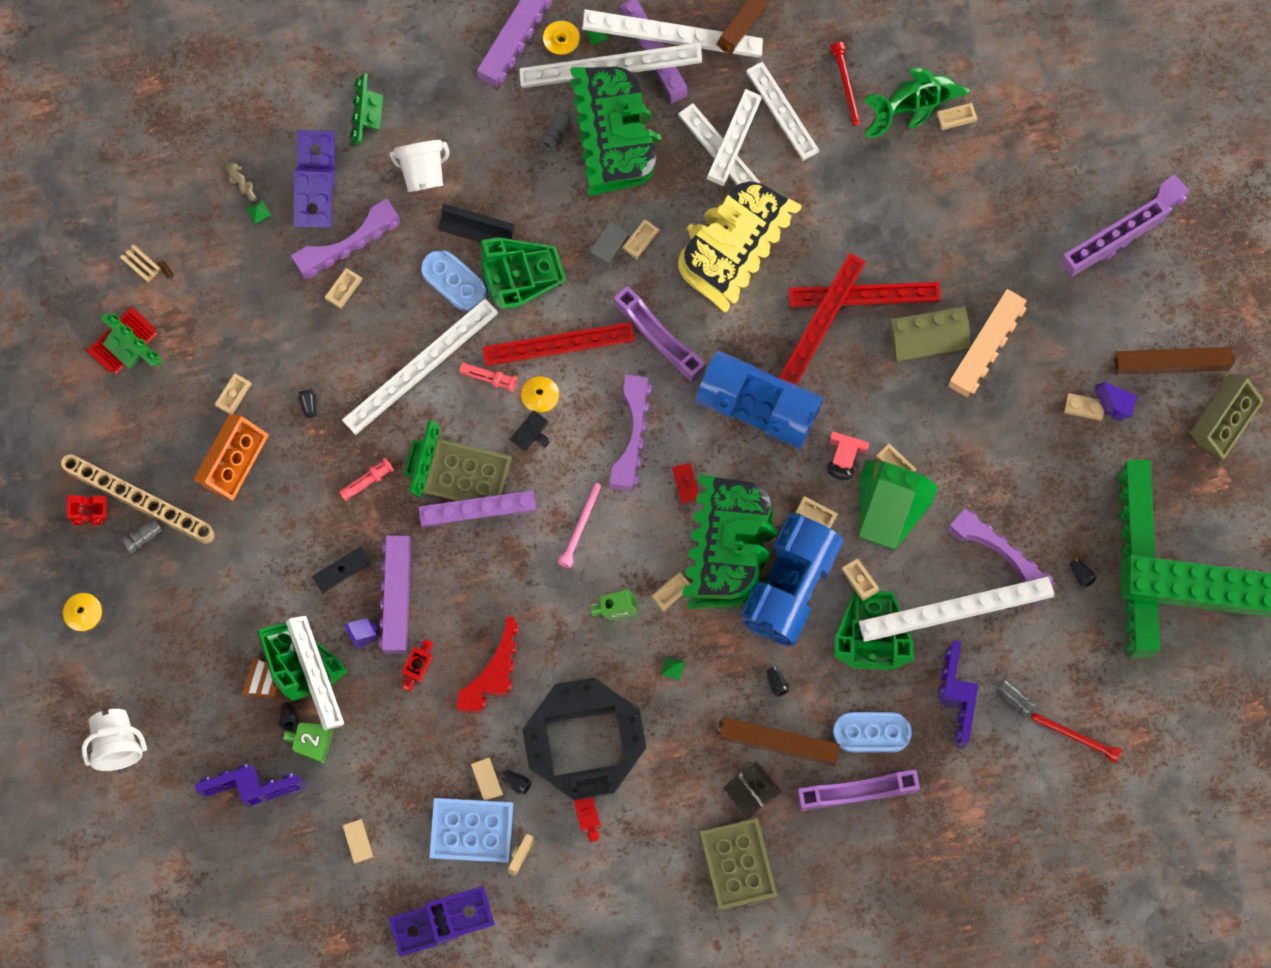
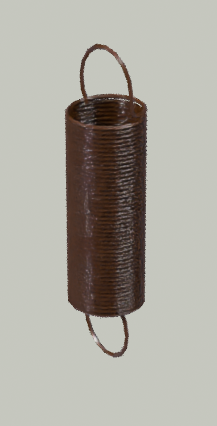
M161 259L157 263L168 279H172L174 274L165 261Z

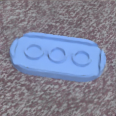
M443 250L433 251L423 259L421 270L425 281L456 308L463 311H471L486 298V288L482 279L450 252Z
M850 712L838 718L833 727L835 743L840 744V748L847 752H898L908 745L912 736L910 723L902 715L894 712Z

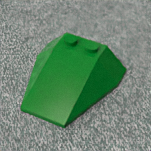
M505 238L481 240V269L491 300L502 310L520 307L566 281L556 246Z
M866 460L859 478V538L896 550L932 505L938 485L922 474L884 461Z
M854 590L835 636V658L851 668L893 670L914 660L913 640L909 631L864 642L859 621L901 612L894 592L879 591L862 601Z
M286 622L258 629V636L271 677L282 693L292 701L311 696ZM315 640L328 680L332 686L347 673V670L335 655Z

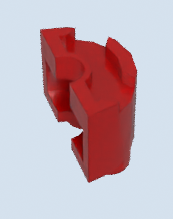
M67 495V519L71 520L72 525H82L83 523H91L94 526L102 525V521L106 519L107 496L83 497Z

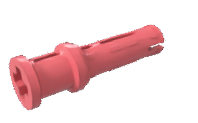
M465 362L461 364L459 374L492 383L494 387L508 389L511 393H513L518 379L517 376L511 377L503 374L501 371L495 373L466 364Z
M385 457L376 466H371L368 469L369 472L339 491L345 501L373 482H380L381 478L389 472H394V469Z

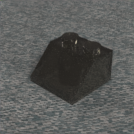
M758 762L736 775L723 788L747 819L757 814L782 793Z

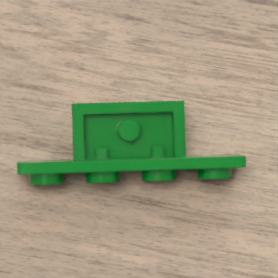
M366 73L358 77L354 84L356 95L353 99L354 112L351 117L353 128L350 132L351 146L353 147L362 141L363 128L378 131L381 124L383 95L366 90L368 78Z
M112 313L102 314L100 318L112 329L103 345L129 369L133 368L140 357L152 367L162 365L163 361L159 358V355L155 351L150 350L146 346L145 341L133 334V330L125 326L117 315Z
M428 420L423 441L412 440L403 476L412 478L409 492L416 497H421L425 489L426 477L430 471L431 459L435 453L437 438L440 435V426L433 420Z

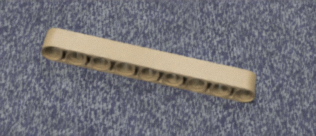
M70 454L63 457L61 466L70 476L201 543L207 544L214 539V531L206 522L75 455ZM71 462H76L73 468H68ZM88 470H92V474L89 477H84ZM109 479L106 485H101L102 480ZM125 487V491L122 494H117L119 488ZM136 496H142L139 502H134ZM152 505H159L157 510L150 511ZM174 512L175 517L168 520L167 515ZM192 521L189 528H183L185 522ZM202 530H209L206 536H200Z

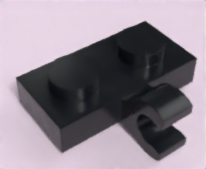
M533 410L510 438V441L525 452L534 441L546 448L550 441L541 432L549 424L548 420Z

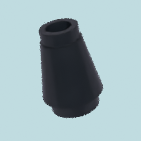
M314 390L300 391L298 399L305 418L316 417V394Z
M1078 558L1069 564L1078 583L1083 585L1084 588L1096 581L1095 572Z
M776 666L766 671L772 694H775L776 697H781L790 691L789 683Z
M283 703L280 707L279 726L284 731H293L298 725V718L292 704Z
M508 769L501 777L518 795H525L532 784L528 777Z

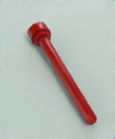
M836 42L830 45L831 54L837 59L853 125L858 126L860 120L843 57L846 51L843 42Z
M1037 713L1031 715L1033 721L1105 754V757L1113 763L1117 762L1122 749L1116 746L1107 747Z

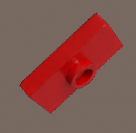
M691 463L672 467L681 505L696 501V496L699 492Z

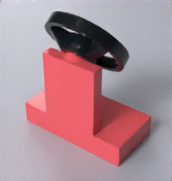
M832 432L829 444L836 445L838 448L835 458L828 464L827 470L836 479L848 480L854 474L852 465L856 452L866 455L869 443ZM833 471H837L838 473H842V474L844 473V474L847 475V476H841V475L835 474Z

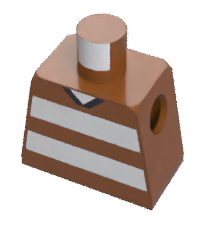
M253 657L243 694L247 697L277 699L281 690L273 681L267 663Z

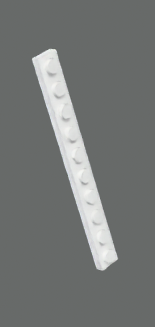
M584 10L583 30L676 45L700 43L701 49L724 52L716 45L723 33L721 31L592 10ZM745 36L732 54L760 58L762 56L763 38Z
M700 43L520 68L521 87L528 88L570 82L571 79H577L572 77L571 67L618 66L634 73L702 63Z
M486 299L481 301L342 420L344 424L357 435L498 314L497 310Z
M1049 577L859 621L863 640L866 642L1054 597V591Z

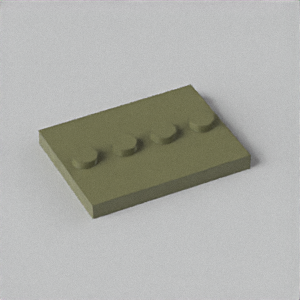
M438 439L423 494L453 502L502 495L512 457Z
M758 818L700 832L719 911L777 897Z

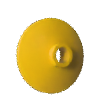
M567 21L551 23L543 34L545 47L557 55L571 53L577 48L580 40L578 29Z
M543 376L529 379L521 391V399L525 407L537 413L550 411L557 404L559 398L557 385L551 379ZM542 390L543 394L537 395L536 392Z
M79 593L70 597L63 608L65 623L76 631L92 629L98 624L102 615L100 602L96 597L88 593ZM84 608L83 613L79 614L78 609Z

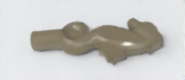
M235 163L226 165V171H228L230 176L229 182L231 184L238 183L239 191L246 194L251 203L255 202L257 198L252 191L253 184L250 181L245 182V177L237 172L241 171L242 167L237 166Z

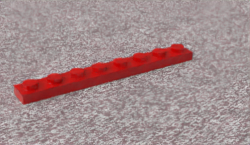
M851 253L848 254L779 379L797 385L866 261Z
M939 282L853 285L842 306L940 302ZM830 286L789 288L790 308L819 307Z
M631 322L484 346L482 348L485 366L488 367L634 342Z

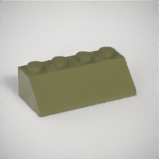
M965 307L891 319L889 324L896 362L971 348L969 321Z
M1229 374L1190 434L1198 445L1224 460L1264 400L1247 377Z

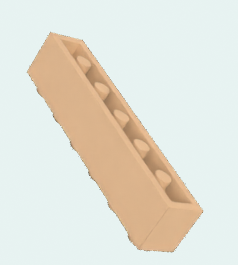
M1008 289L1005 291L951 378L948 387L967 398L970 393L974 394L980 385L977 383L979 378L984 379L989 370L987 368L989 362L994 363L999 354L996 352L999 346L1003 348L1008 340L1005 336L1008 332H1013L1017 325L1015 320L1018 316L1022 317L1027 308L1024 306L1027 301L1026 299Z

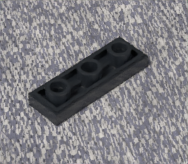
M362 546L313 575L312 578L323 594L372 562ZM341 568H345L343 573L339 572Z

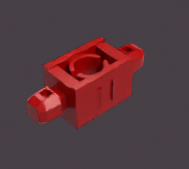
M423 640L420 645L421 649L413 647L401 672L403 677L406 678L402 683L403 690L410 692L415 686L414 682L422 683L433 660L432 654L428 653L432 650V641ZM421 660L422 667L415 670L414 673L413 664Z
M593 798L573 801L582 833L587 834L588 840L591 843L599 841V833L596 829L601 828Z

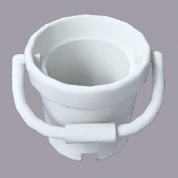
M441 140L419 142L396 147L393 152H390L392 162L402 169L408 192L444 186L441 164L449 157V148L446 142ZM444 148L445 155L443 158H441L440 152Z
M123 709L108 710L109 714L102 716L101 711L89 718L90 736L84 740L82 745V756L86 766L91 765L92 768L99 771H113L129 767L142 758L143 752L147 750L144 737L140 731L131 727L128 714ZM134 734L139 738L141 745L136 742ZM91 741L92 753L90 758H88L87 746Z

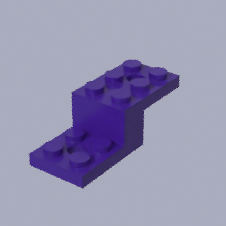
M297 130V168L293 171L294 227H332V189L335 187V131ZM313 144L320 146L321 152L319 154H314L311 151ZM310 203L317 205L318 211L316 213H311L308 210Z
M953 640L952 644L948 645L945 650L944 661H947V664L942 668L940 679L944 681L941 683V687H939L937 698L940 699V705L961 709L957 722H960V726H958V730L955 732L954 741L957 742V748L964 749L970 739L979 684L955 680L961 641Z
M249 764L237 767L238 770L233 772L229 770L223 771L218 774V777L213 779L211 777L199 780L200 783L195 784L197 793L204 798L238 786L241 800L248 807L305 788L303 780L298 775L294 776V774L285 775L282 777L283 780L277 782L275 780L267 781L262 785L258 770L253 765L249 766Z
M484 886L425 903V907L389 918L399 957L458 940L460 936L495 926ZM467 906L475 908L474 916H465L464 910ZM412 926L419 928V934L416 937H410L408 934V930Z

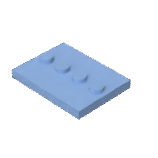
M434 798L429 858L510 863L514 803Z

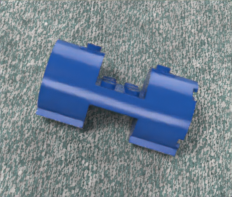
M718 350L703 377L695 403L728 418L733 416L764 430L768 436L801 449L819 413L823 397L789 381L786 382L755 368L751 364Z
M789 513L773 546L777 559L765 583H755L739 616L743 620V625L763 638L765 636L774 640L777 644L794 647L811 612L807 601L811 598L812 591L819 579H826L831 572V568L844 543L842 537L821 523L799 514Z

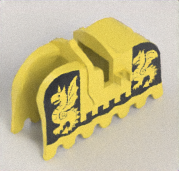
M748 181L738 184L718 207L706 210L704 217L707 224L710 225L709 227L700 224H689L687 227L691 241L682 250L678 259V267L683 279L711 300L723 312H727L730 307L727 299L732 304L738 301L739 287L745 288L749 284V272L756 273L759 270V257L766 258L769 255V242L776 243L779 241L780 229L778 227L787 228L790 225L791 215L787 212L797 213L801 209V205L762 183Z

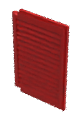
M130 307L120 317V321L125 326L131 328L133 334L145 341L146 345L157 335L154 332L156 328L133 307ZM109 328L86 352L109 373L113 371L114 374H117L125 365L103 345L112 331Z

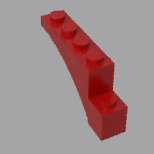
M507 616L501 642L487 667L466 688L459 689L458 712L482 714V709H486L487 697H484V695L507 697V693L511 692L512 680H509L510 673L514 672V661H511L512 653H516L517 642H514V634L518 635L519 623H516L515 617Z

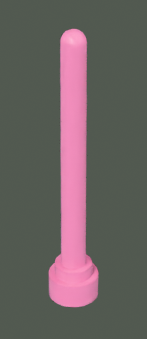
M598 482L594 484L566 551L558 557L557 563L563 567L571 568L573 564L572 554L601 489V484Z

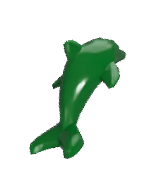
M921 67L910 68L909 72L914 78L907 82H900V87L888 99L880 94H869L865 97V103L870 105L877 115L871 125L865 130L864 135L867 138H875L882 135L891 125L892 116L901 113H914L908 127L910 129L918 127L930 117L934 108L947 103L951 99L966 96L970 90L965 86L958 85L948 76L931 74L930 71Z

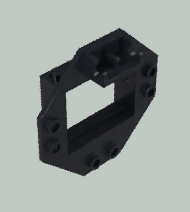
M594 677L555 684L523 728L529 769L574 801L614 794L646 750L640 709ZM616 712L624 764L555 776L546 724Z

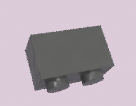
M609 222L607 227L604 226L601 229L597 242L594 241L589 248L590 259L607 269L611 268L623 250V245L629 239L628 232Z

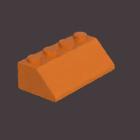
M229 414L193 480L208 490L233 501L269 434L244 417Z

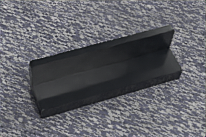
M444 203L442 205V217L438 225L439 231L480 243L481 240L505 238L512 240L515 232L513 223Z

